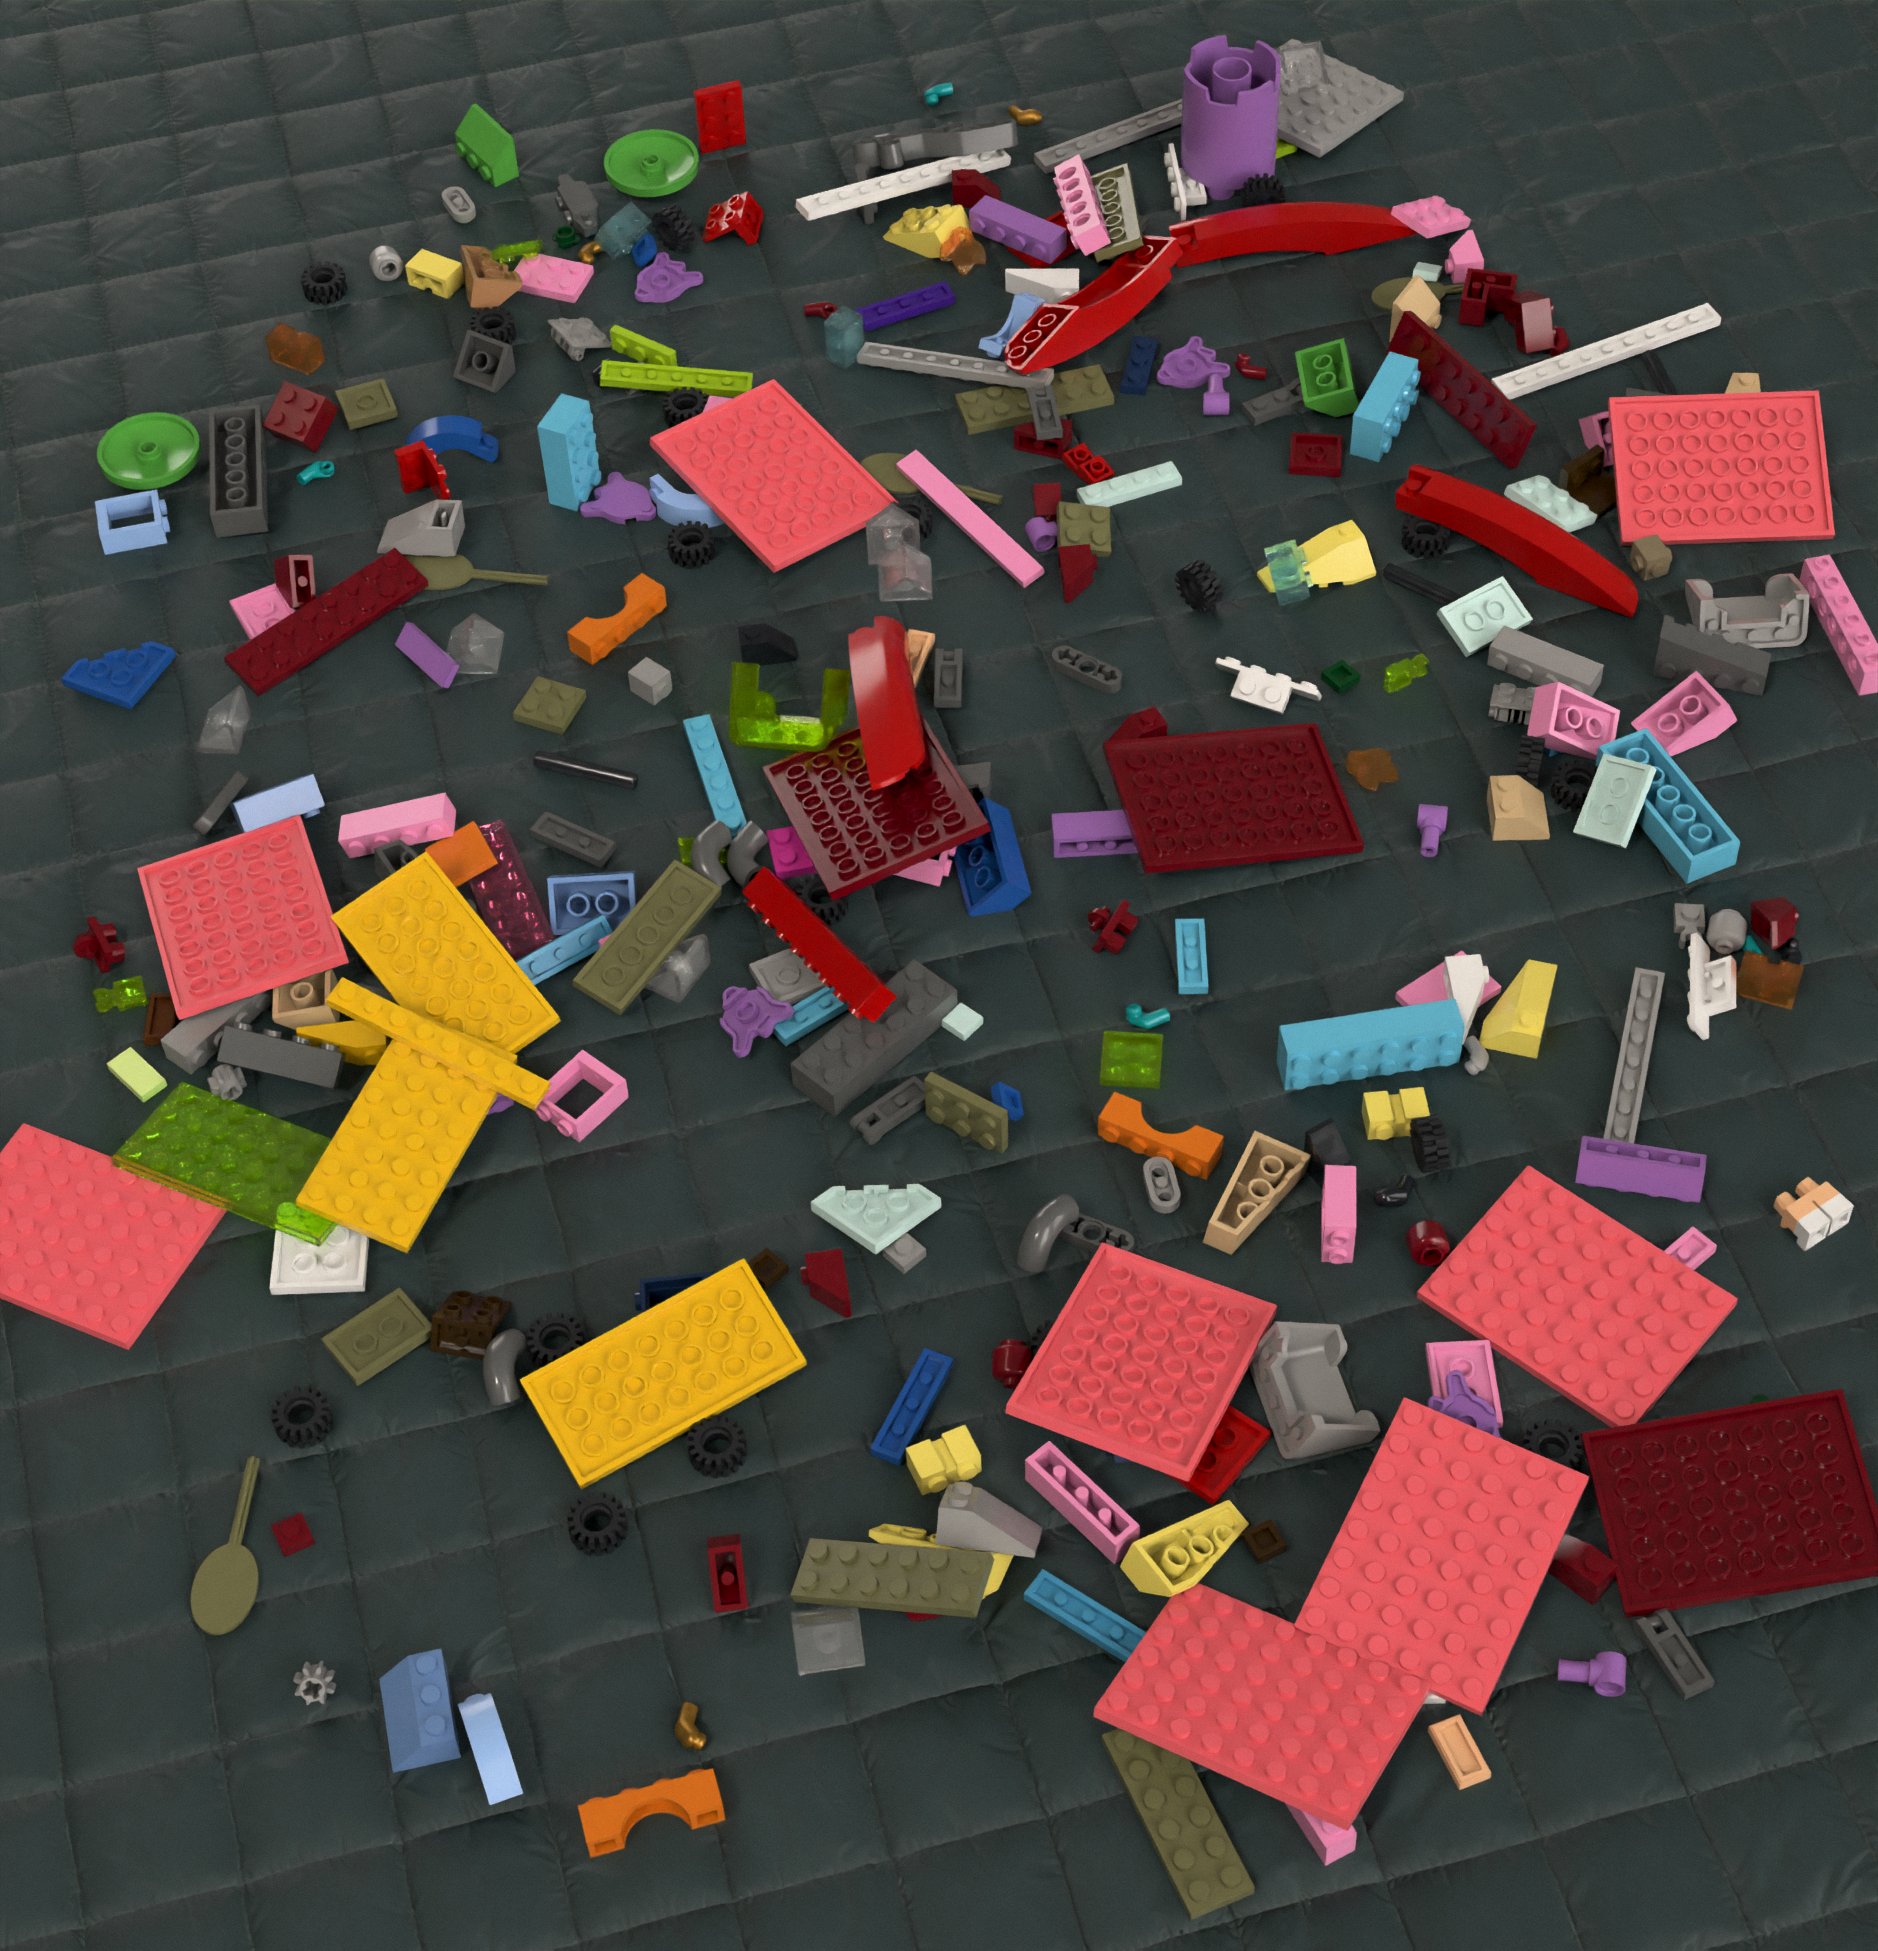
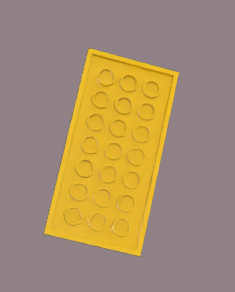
M427 851L330 916L337 925V928L395 1002L407 1010L512 1054L517 1053L561 1022L558 1014Z
M413 1012L516 1065L517 1055ZM392 1039L296 1198V1206L408 1253L499 1092Z
M743 1258L520 1379V1382L582 1490L691 1430L695 1423L700 1425L701 1419L706 1418V1420H709L711 1415L720 1414L807 1365V1362L746 1260Z

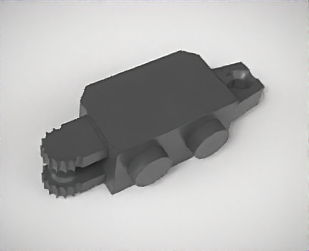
M568 174L559 175L557 178L559 185L557 187L558 197L555 198L558 211H563L566 225H571L575 230V234L581 232L585 237L599 234L598 227L601 224L598 212L599 205L586 182H574Z

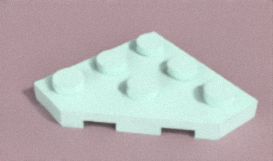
M907 1184V1189H889V1185H864V1190H845V1186H833L811 1201V1211L874 1254L883 1250L941 1208V1198L920 1184Z

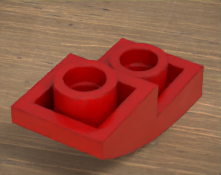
M1084 443L1064 452L1062 455V461L1079 478L1090 485L1105 481L1115 474L1102 456L1098 455L1095 457Z

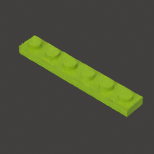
M602 360L600 386L674 392L676 388L681 391L683 390L682 387L687 386V390L695 387L696 391L700 389L703 394L737 397L752 390L753 373L607 360Z

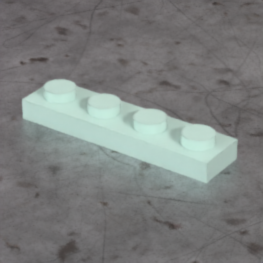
M1169 461L1078 488L1077 498L1081 504L1109 507L1182 485V476L1173 462Z

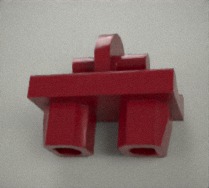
M1123 899L1112 917L1109 915L1110 909L1106 906H1103L1102 909L1093 908L1089 912L1087 918L1091 924L1090 930L1093 932H1097L1098 929L1103 930L1092 946V950L1099 953L1103 947L1117 955L1127 939L1115 932V927L1129 936L1139 921L1134 915L1126 911L1130 906L1129 902Z
M89 917L86 921L89 929L85 935L80 934L77 936V940L73 945V951L77 957L87 958L88 960L94 958L101 973L110 972L111 963L124 961L125 947L122 942L109 944L110 942H115L116 930L112 923L99 925L96 917Z

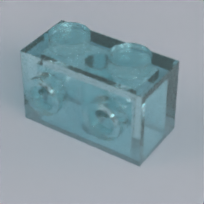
M630 201L600 228L594 240L615 260L621 254L626 256L634 247L633 243L636 240L639 241L646 232L649 234L647 228L652 221Z
M843 305L824 321L827 360L847 369L857 360V354L864 345L862 314Z
M1294 539L1264 548L1279 605L1311 597L1308 588L1312 587L1313 583L1310 572H1304L1302 564L1307 563L1303 547L1298 549Z

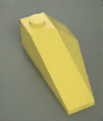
M1349 520L1324 530L1258 571L1257 576L1269 593L1301 590L1303 585L1318 584L1320 588L1328 587V583L1343 582V585L1355 584L1376 576V570L1364 534L1353 520Z
M1528 959L1483 1022L1479 1042L1484 1048L1537 1059L1558 965Z
M1230 1500L1224 1501L1133 1542L1120 1568L1139 1592L1172 1597L1194 1587L1248 1527L1249 1523Z
M882 1524L869 1530V1537L880 1544L980 1551L936 1545V1534L926 1536L927 1531L920 1528ZM990 1552L994 1558V1563L982 1599L999 1589L1014 1555Z

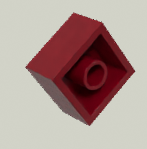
M284 381L262 426L278 439L317 453L338 408L326 397Z

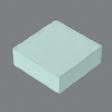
M1418 262L1413 270L1412 277L1416 274L1425 281L1437 282L1441 275L1442 266Z
M959 1003L942 1019V1027L963 1041L983 1024V1017L963 1003Z

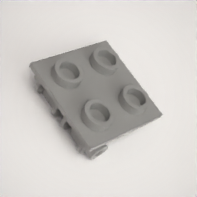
M559 318L547 321L553 327L551 329V337L567 352L572 360L581 361L584 358L585 348H612L611 342L606 338V335L588 318Z
M1511 683L1494 684L1488 717H1494L1493 720L1507 722L1509 709H1512L1510 723H1513L1516 709L1520 710L1518 724H1521L1523 711H1526L1524 724L1529 725L1536 687L1523 689L1517 688Z

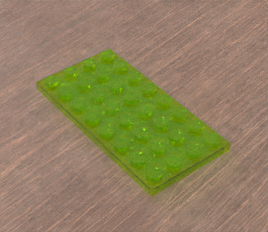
M182 1081L112 1157L113 1166L318 1247L324 1243L338 1225L333 1221L296 1206V1198L330 1144L331 1138L232 1100H223L221 1096H216L211 1092Z

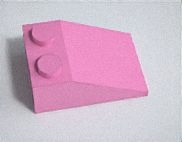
M1695 671L1632 721L1631 725L1636 731L1647 728L1671 757L1716 738L1738 720L1730 705Z
M1560 682L1550 683L1535 689L1527 735L1545 738L1544 747L1547 749L1596 760L1598 747L1615 740L1620 710Z

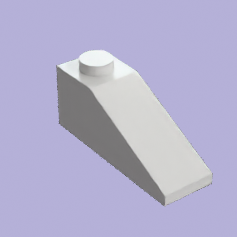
M1005 269V288L1007 292L1013 294L1027 292L1047 300V303L1053 304L1079 291V269Z
M1480 954L1445 957L1443 980L1447 998L1456 999L1465 1026L1462 1045L1465 1042L1483 996L1484 983H1489L1488 967L1483 966Z

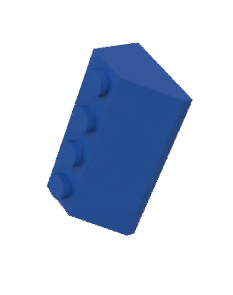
M985 797L977 805L988 821L991 831L958 845L954 856L967 912L972 917L1013 910L1032 894L1009 809Z

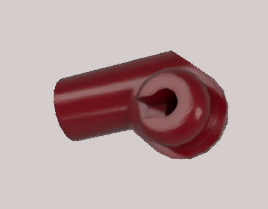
M828 301L803 305L805 317L818 315L826 320H834L839 313L837 307Z
M1558 325L1554 326L1556 330L1554 341L1556 343L1549 352L1551 357L1563 354L1570 344L1565 329Z
M1239 353L1237 361H1235V367L1246 378L1265 381L1267 368L1252 366L1249 363L1250 355Z

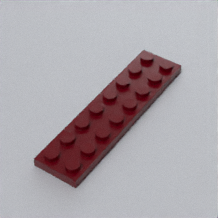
M1404 311L1385 354L1388 355L1389 352L1418 359V371H1421L1418 385L1509 469L1517 468L1537 424L1414 312Z
M393 548L224 657L225 664L257 696H260L428 587V580L396 548Z

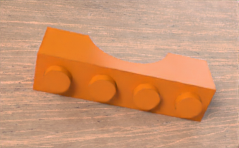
M643 573L639 574L623 587L626 605L619 613L603 619L585 617L567 631L570 651L592 665L601 658L606 657L611 650L620 643H623L636 630L642 628L656 614L663 611L667 606L664 586Z
M1114 1091L1098 1117V1136L1103 1137L1108 1142L1118 1143L1130 1148L1138 1154H1144L1152 1158L1164 1157L1172 1163L1173 1167L1181 1169L1191 1176H1198L1208 1180L1223 1154V1135L1198 1125L1177 1134L1159 1132L1145 1122L1141 1113L1142 1102Z
M713 1768L708 1770L696 1769L683 1777L660 1779L650 1786L639 1789L627 1788L618 1795L607 1798L595 1797L586 1801L585 1804L578 1805L590 1858L624 1849L626 1838L631 1828L639 1820L651 1814L668 1813L678 1816L692 1830L726 1820Z

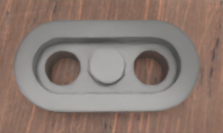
M449 187L442 192L443 205L455 221L468 223L475 218V205L464 189Z
M1164 1157L1150 1158L1143 1166V1180L1150 1205L1159 1213H1171L1179 1207L1181 1195L1174 1167Z

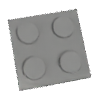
M789 948L749 964L750 973L758 986L768 991L774 1000L778 1002H788L793 1005L826 987L818 979L819 971L817 974L811 971L803 963L806 958H799Z

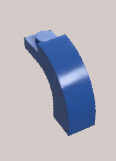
M449 415L435 417L419 424L407 436L406 446L423 440L428 449L432 448L435 455L449 449H461L493 463L498 455L499 440L481 431L482 422L468 417Z

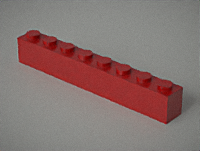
M763 866L744 888L742 893L750 900L747 905L758 915L763 913L761 920L773 930L776 927L775 934L786 944L791 942L789 949L799 958L805 957L806 959L803 963L815 974L819 971L818 979L828 988L834 987L835 990L832 993L844 1004L848 1002L850 1005L847 1009L858 1019L861 1020L864 1016L874 1023L897 997L780 877Z

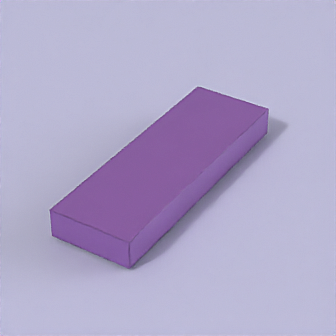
M406 622L395 645L439 686L449 688L460 665L415 624Z

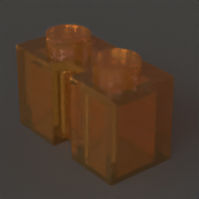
M279 323L265 337L272 361L309 375L325 361L320 337L306 332L297 334L296 328L283 323Z
M1746 950L1736 981V995L1792 1010L1804 966L1781 960L1779 965L1769 963V956Z

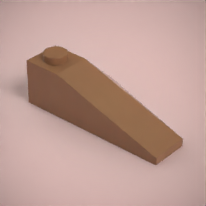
M461 245V258L467 299L470 307L485 311L484 308L486 307L492 309L493 306L498 307L522 288V280L516 271L509 272L508 265L497 262V256L486 247Z

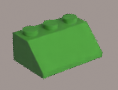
M476 103L471 105L455 132V149L458 155L464 157L469 165L481 174L484 180H488L494 187H497L519 176L514 140L509 133Z
M1344 338L1295 352L1305 407L1333 417L1351 414L1357 410L1359 399L1352 363Z

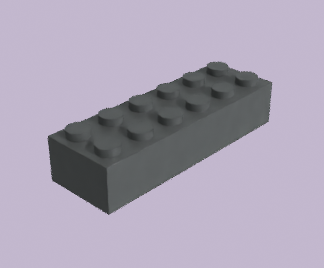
M260 404L209 410L210 517L216 538L268 532L266 429L262 426L264 419Z
M915 959L885 983L897 997L874 1023L864 1016L860 1020L850 1013L791 1063L793 1086L834 1117L839 1115L942 1026V1019L958 1005L957 989Z

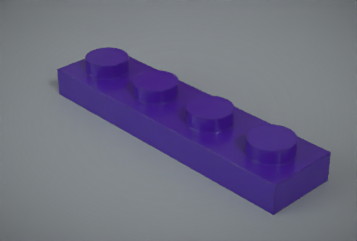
M944 281L855 309V317L866 332L955 304V295Z

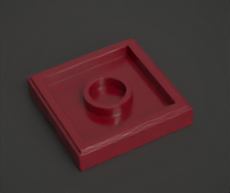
M1291 433L1289 475L1340 477L1343 435Z

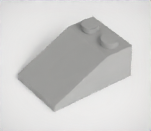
M955 1482L954 1484H948L939 1505L935 1544L1034 1558L1042 1536L1043 1527L982 1488L973 1487L968 1482Z

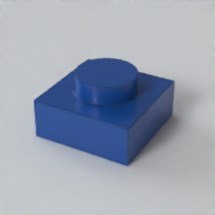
M647 232L631 248L635 264L642 268L649 261L653 260L658 252L654 237Z
M999 1081L991 1086L992 1103L1008 1110L1009 1119L1016 1122L1024 1116L1020 1091Z

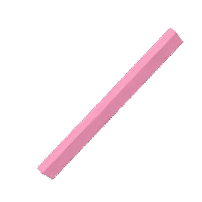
M917 450L896 463L897 469L1023 588L1045 573L1044 568Z

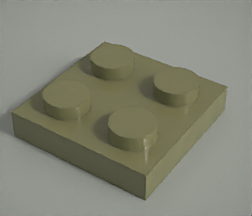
M384 378L335 391L349 430L398 417L396 406Z
M1059 501L1056 506L1058 547L1090 544L1091 554L1109 558L1111 554L1110 507Z
M537 676L514 710V721L563 735L586 700V690Z

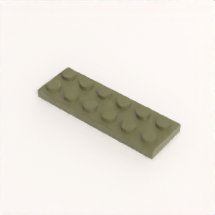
M1128 163L1092 175L1091 179L1111 243L1094 251L1097 262L1112 259L1118 254L1127 251L1131 252L1144 246Z
M1100 364L1055 373L1054 379L1050 383L1053 387L1059 416L1114 405L1113 392ZM998 385L955 394V404L968 435L1033 421L1029 403L1027 402L1026 388Z
M674 860L573 979V986L621 1015L722 894V887L679 861Z
M810 1538L790 1596L794 1602L976 1618L994 1558L990 1552Z
M1120 1728L1101 1735V1741L1190 1921L1254 1894L1255 1887L1190 1760Z

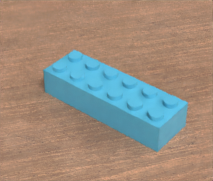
M1647 728L1598 747L1595 764L1597 769L1603 753L1651 765L1657 769L1637 823L1686 884L1736 864L1740 840Z
M1456 999L1279 1026L1276 1062L1284 1090L1304 1089L1309 1086L1322 1084L1331 1085L1341 1081L1362 1080L1366 1077L1379 1075L1388 1076L1398 1072L1419 1071L1436 1066H1450L1460 1062L1465 1026Z

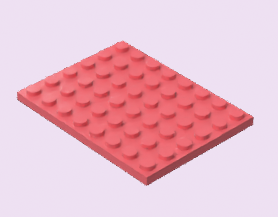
M774 379L650 438V446L773 573L884 518L885 512H887L886 508L891 506V502L895 501L898 503Z
M1819 390L1609 397L1608 412L1621 546H1632L1634 540L1655 534L1659 536L1664 545L1824 540L1834 538L1835 530Z
M300 815L137 868L174 1008L179 1020L349 963L337 925L330 917L333 915Z
M23 1123L0 1153V1299L129 1350L229 1209L227 1202Z
M1529 1165L1417 1291L1418 1299L1478 1339L1490 1340V1345L1493 1349L1611 1428L1640 1423L1730 1314L1738 1301V1298Z
M1102 1242L1009 1399L1005 1413L1189 1482L1255 1355L1259 1341L1266 1334L1276 1314L1277 1305Z
M1404 1397L1294 1624L1295 1629L1309 1635H1320L1327 1643L1336 1647L1353 1649L1359 1657L1383 1662L1388 1666L1401 1669L1432 1683L1430 1687L1431 1694L1482 1716L1587 1486L1589 1476Z
M1197 1583L1194 1587L1169 1599L1094 1707L1093 1717L1348 1831L1429 1695L1432 1683L1401 1669L1388 1666L1383 1662L1359 1657L1351 1648L1336 1647L1327 1643L1320 1635L1306 1634L1295 1629L1294 1624Z

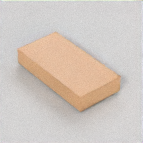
M1460 1714L1429 1726L1428 1733L1459 1790L1490 1779L1491 1771Z

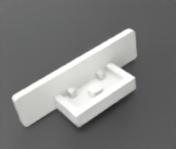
M1171 143L1168 144V153H1164L1165 167H1169L1167 168L1168 182H1171L1174 210L1179 212L1180 219L1183 221L1186 220V206L1206 204L1207 196L1204 185L1192 180L1184 172L1183 168H1179L1174 144Z
M1226 657L1225 660L1216 659L1215 664L1220 670L1238 675L1230 695L1232 699L1281 715L1285 711L1291 693L1316 701L1321 700L1322 696L1316 690L1317 686L1312 683L1302 681L1301 684L1292 682V678L1281 673H1276L1273 676L1267 674L1264 668L1256 665H1251L1248 668L1240 665L1241 662L1231 657Z
M1696 932L1691 934L1690 946L1688 947L1690 956V969H1688L1690 991L1687 997L1690 1004V1013L1687 1016V1022L1693 1032H1696L1702 1040L1709 1039V1016L1736 1008V961L1730 955L1710 962V948Z

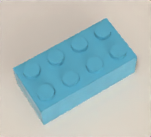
M1389 352L1353 415L1350 454L1379 462L1383 454L1389 452L1392 438L1398 436L1401 422L1407 420L1410 405H1415L1419 391L1415 390L1421 375V371H1418V359Z
M562 393L539 423L537 429L549 503L578 511L583 502L585 503L588 500L593 488L600 483L599 454L596 451V434L593 430V414L590 410L589 401Z

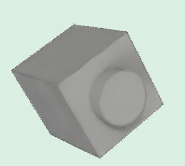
M647 657L628 672L630 691L652 705H656L660 700L666 698L673 690L670 671Z

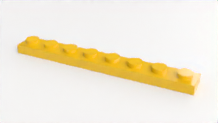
M343 977L326 998L327 1006L534 1111L550 1089L549 1081Z

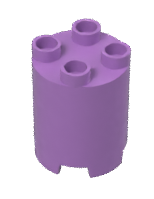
M1226 35L1206 39L1191 48L1190 62L1184 68L1181 168L1192 180L1206 186V194L1215 200H1226L1232 197L1234 190L1243 188L1244 182L1248 183V178L1256 179V174L1263 177L1264 173H1268V178L1271 175H1275L1281 60L1272 47L1260 40L1256 42L1254 50L1228 47Z

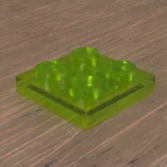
M1104 1031L1100 1085L1160 1089L1163 1034Z

